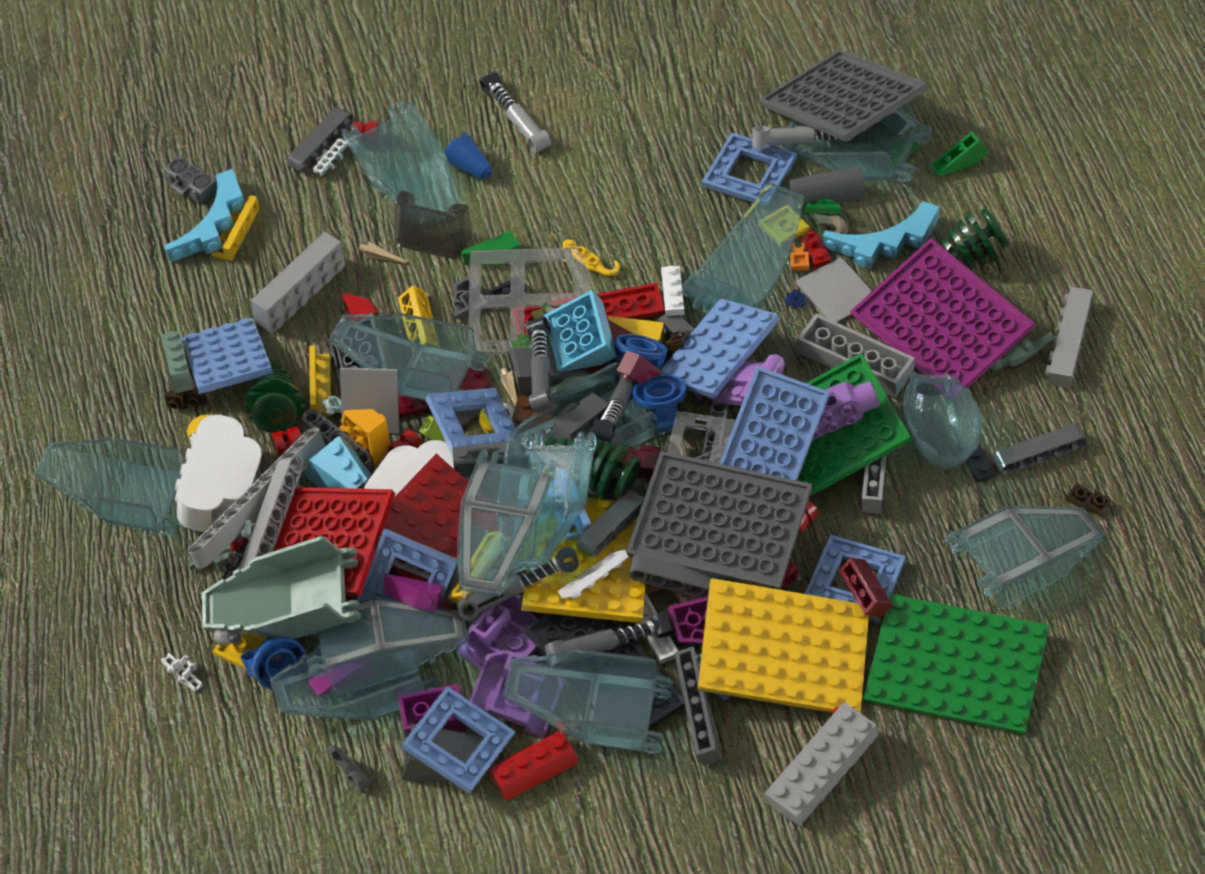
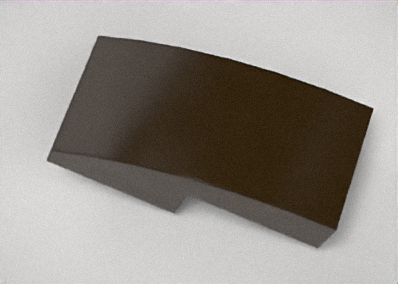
M690 330L685 332L676 331L668 341L662 343L668 349L667 356L675 352L691 334Z
M198 388L176 394L172 390L164 394L167 407L173 409H185L187 404L205 406L207 402L206 393L199 394Z
M1076 482L1065 498L1077 507L1097 515H1102L1112 501L1096 489L1094 492H1091L1078 482Z

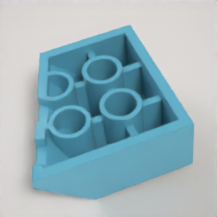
M338 436L309 460L304 477L319 488L364 489L371 474L350 442Z

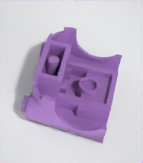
M777 354L769 355L765 362L746 360L716 398H708L715 403L742 406L756 367L759 366L783 375L785 362ZM695 393L697 399L701 401L703 395Z
M520 595L485 610L469 628L465 641H462L459 645V656L479 670H481L487 654L501 652L502 650L530 659L538 648L526 635L524 627L533 623L538 618L530 611H521L523 599Z
M505 650L487 654L470 702L491 715L525 727L524 732L543 738L549 721L507 697L513 664L543 668L551 667ZM521 673L517 694L552 713L563 687V681L559 677Z

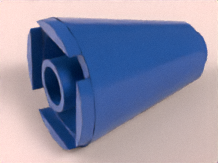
M466 132L461 133L462 137H455L444 151L446 157H443V160L480 180L487 179L492 173L491 164L470 135Z

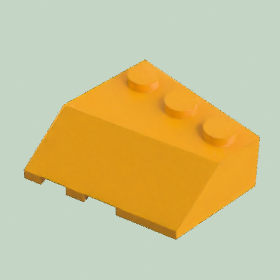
M373 409L345 410L342 414V425L339 429L370 454L372 466L376 468L389 453L388 447L391 445L386 424L387 419L383 414H378Z

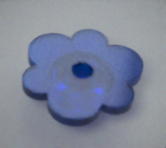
M799 290L787 293L786 305L793 308L804 306L806 304L805 294L800 293Z

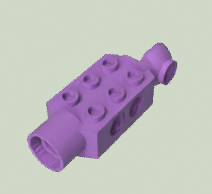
M871 381L858 386L843 382L825 389L831 394L813 439H817L826 433L834 432L846 425L854 424L862 419L864 412L881 406Z

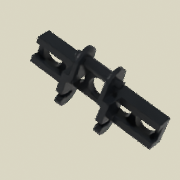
M248 543L243 544L238 553L235 551L230 552L229 557L233 559V562L222 565L220 570L224 574L221 579L226 580L234 575L233 571L240 566Z

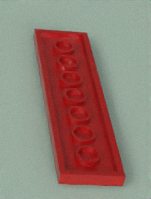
M657 282L596 294L603 301L607 319L608 316L641 320L665 315ZM575 298L512 310L519 343L532 340L527 332L526 323L547 314L545 308L548 305L557 309Z

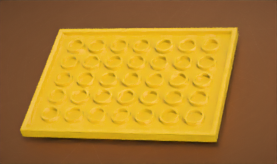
M545 493L542 499H548ZM585 497L583 507L591 525L617 501L607 499L601 501L598 498ZM538 508L531 524L527 561H539L560 529L552 508ZM563 513L562 517L567 518L568 514ZM638 517L596 557H592L577 548L578 539L566 541L563 535L544 564L547 561L550 562L560 549L571 547L577 554L578 568L571 573L555 572L550 577L542 578V581L534 582V585L526 586L525 592H523L521 611L642 623L645 583L630 578L632 557L628 556V558L622 561L623 564L620 567L608 571L609 575L597 579L592 587L584 588L581 591L582 594L576 598H561L558 592L612 552L622 550L626 552ZM571 526L568 529L569 533L579 532L578 529ZM567 557L563 562H570L572 558ZM526 568V573L529 572L530 569L534 570L535 568Z
M711 578L698 690L831 713L836 706L840 707L845 702L861 713L869 616L865 615L859 604L854 602Z

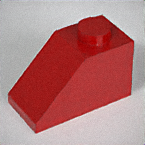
M347 293L342 294L344 307L352 323L357 322L371 312L379 316L377 307L375 305L372 306L369 299Z

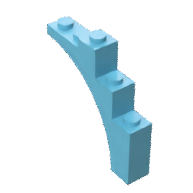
M233 169L216 175L218 184L217 195L213 206L205 218L189 233L164 245L170 262L205 250L206 254L223 249L219 234L233 229L234 222L231 214L243 210L246 204Z
M922 201L917 210L906 220L894 227L875 233L850 235L826 230L823 235V244L830 251L854 257V264L871 269L879 254L897 259L905 244L917 248L922 247L927 242L939 220L940 207Z

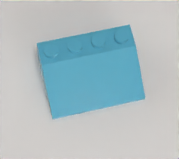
M593 290L544 315L551 326L549 339L558 372L602 365L617 357L603 301Z

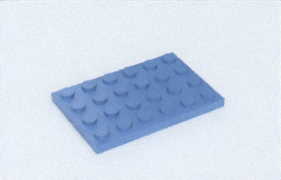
M720 299L663 366L661 374H670L681 378L685 382L686 390L716 398L780 318L776 313Z
M244 318L239 322L226 323L221 327L208 328L203 332L190 333L185 337H181L199 394L273 374L253 318Z
M757 366L719 464L797 481L831 393Z

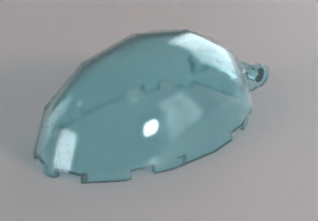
M911 372L910 382L903 396L904 425L913 440L911 442L914 448L930 464L938 467L952 469L964 465L977 449L982 432L981 412L977 402H974L971 397L972 393L968 388H964L959 383V379L954 376L950 378V374L923 375Z

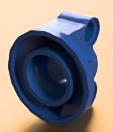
M621 334L618 335L615 341L617 357L609 360L607 367L611 373L618 374L619 372L616 371L618 368L617 360L621 363L626 351L641 355L661 370L664 366L668 349L661 342L646 336Z
M660 374L642 383H637L633 388L634 400L638 405L647 408L650 418L656 421L658 433L678 429L676 410L677 404L686 395L685 382L675 375Z
M276 637L264 641L257 650L246 651L241 656L248 675L253 676L263 687L269 690H276L274 682L303 674L306 671L308 661L304 648L296 639L290 637ZM278 653L273 660H270L272 656ZM294 684L285 686V689L292 687Z

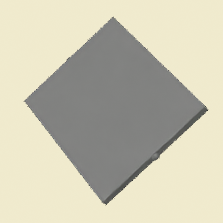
M842 257L795 281V284L826 318L837 323L851 317L850 311L872 292Z
M340 368L342 414L345 410L373 409L378 414L381 413L385 416L389 433L399 434L397 369Z

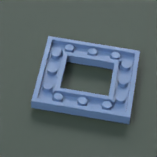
M731 133L702 180V187L768 207L796 161L797 153L777 146L755 148L753 147V139ZM740 155L771 164L759 185L729 176Z
M496 388L427 395L426 401L451 454L452 447L500 443L511 439L514 440L518 449L522 450L514 439L519 434ZM484 409L495 433L465 436L454 412Z
M385 529L377 546L363 590L357 600L365 602L371 599L406 604L382 593L385 574H390L397 557L431 572L428 583L444 586L443 601L458 560ZM380 606V611L427 632L431 631L437 617L436 614Z
M830 535L805 594L858 603L851 592L831 587L842 560L848 561L850 557L866 559L870 568L879 570L876 578L889 598L902 571L906 556ZM869 616L868 620L880 623L882 618Z
M447 686L403 742L401 748L470 794L514 736L515 731ZM451 716L484 737V740L466 763H463L432 742Z

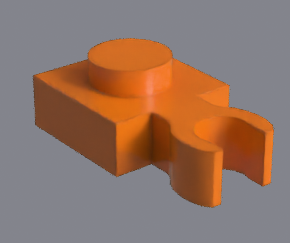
M802 242V247L800 248L795 247V243H793V252H790L791 271H809V254L805 252L804 242Z

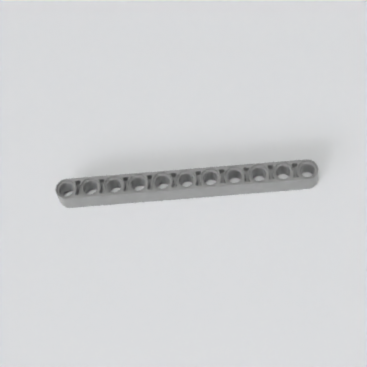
M315 427L307 430L188 548L196 568L200 569L208 566L241 533V530L245 527V521H253L258 516L280 459L298 456L303 462V471L307 467L309 460L326 447L319 428Z
M298 456L283 458L278 461L243 559L241 560L240 570L249 565L248 561L273 551L303 469V462ZM216 630L214 638L220 646L237 644L243 633Z

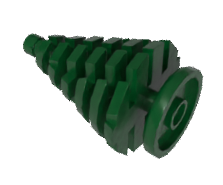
M987 208L982 209L980 212L986 225L985 228L982 229L972 214L966 211L963 216L974 235L972 236L965 224L959 219L956 226L964 242L954 229H951L948 233L955 245L954 248H952L947 239L944 238L941 241L942 246L947 252L960 262L959 256H962L969 267H976L969 250H971L980 264L987 263L981 248L990 260H999L988 238L993 236L1003 248L1009 245L1005 234Z
M273 360L270 364L273 374L257 379L244 401L246 402L244 405L246 413L252 414L249 419L258 428L270 433L281 430L284 432L287 428H291L299 420L297 415H303L305 410L304 397L300 393L299 388L296 387L294 380H292L279 360Z
M552 437L545 439L544 446L548 449H553L554 456L557 459H560L563 455L562 463L566 467L571 465V472L576 476L580 469L582 451H592L587 483L589 490L594 493L597 491V497L601 501H604L614 488L617 500L632 489L641 467V459L632 457L626 464L629 445L620 444L617 447L616 443L610 442L605 445L602 441H597L592 445L593 442L591 440H585L580 445V440L572 439L569 444L567 438H560L559 441Z

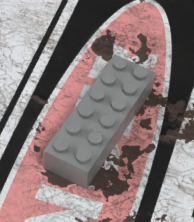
M324 232L251 299L256 324L273 334L299 308L304 306L314 294H317L326 283L330 282L345 266L341 241Z
M817 313L797 338V353L831 369L862 353L884 392L895 398L914 373V357Z
M843 702L765 792L767 803L800 827L877 738V725Z

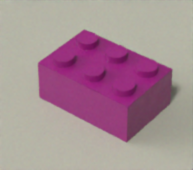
M458 684L448 686L460 694ZM447 686L398 696L406 738L410 734L412 725H417ZM453 716L442 727L444 730L455 732L467 731L466 725Z

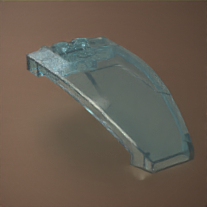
M773 183L758 191V199L695 274H691L683 283L682 294L694 300L693 308L697 309L701 304H704L702 310L707 313L708 311L710 312L720 299L754 308L760 306L776 284L789 258L804 203L803 195Z

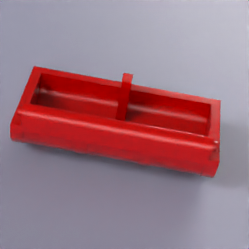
M557 731L490 766L487 773L504 799L508 801L578 764V759L568 740L561 731Z

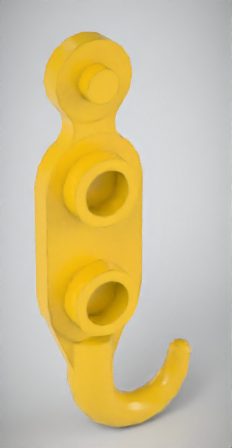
M565 240L562 244L565 251L572 252V257L575 261L590 271L599 272L604 276H614L620 270V264L617 261H614L616 267L613 270H607L596 255L582 246H575L573 240Z

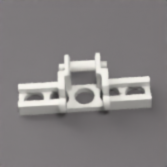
M338 139L329 151L323 149L321 157H316L318 164L313 168L314 173L318 172L320 175H323L330 167L331 170H334L335 166L331 162L334 159H343L341 152L346 148L347 142Z
M168 653L166 658L161 659V662L167 667L169 673L176 675L180 683L183 682L194 693L203 687L202 682L192 674L197 669V663L189 661L190 657L188 655L180 660H176ZM167 660H172V664H169ZM185 664L189 665L186 669L183 667ZM185 671V672L182 673V676H179V675H178L179 672ZM189 677L192 678L190 682L187 681ZM198 683V686L195 688L192 684Z

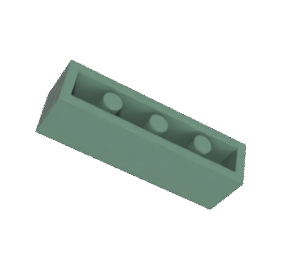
M170 331L162 334L175 394L192 390L193 385L180 331Z

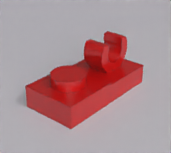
M812 231L807 233V237L801 238V244L804 242L805 252H808L809 260L814 269L831 263V258L819 234H815Z

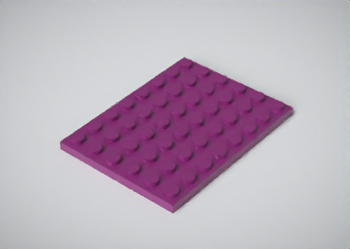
M932 238L850 311L856 320L884 344L914 357L915 370L952 402L1035 327L1032 320Z

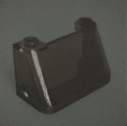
M400 190L396 202L395 244L402 248L449 259L461 257V251L466 249L472 236L469 206L456 203L451 205L447 212L414 205L415 197L412 193Z

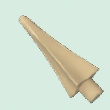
M370 241L368 245L360 244L359 251L365 252L364 258L388 260L402 264L407 263L406 260L385 251Z
M508 368L501 369L502 374H500L502 378L501 383L508 392L514 406H516L518 398L513 371L509 372Z

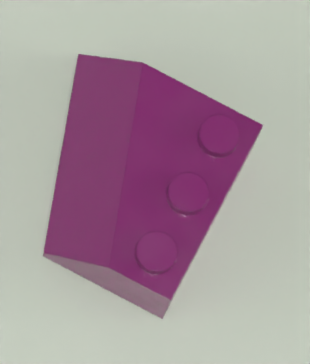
M708 597L668 606V613L675 630L673 635L679 643L703 644Z

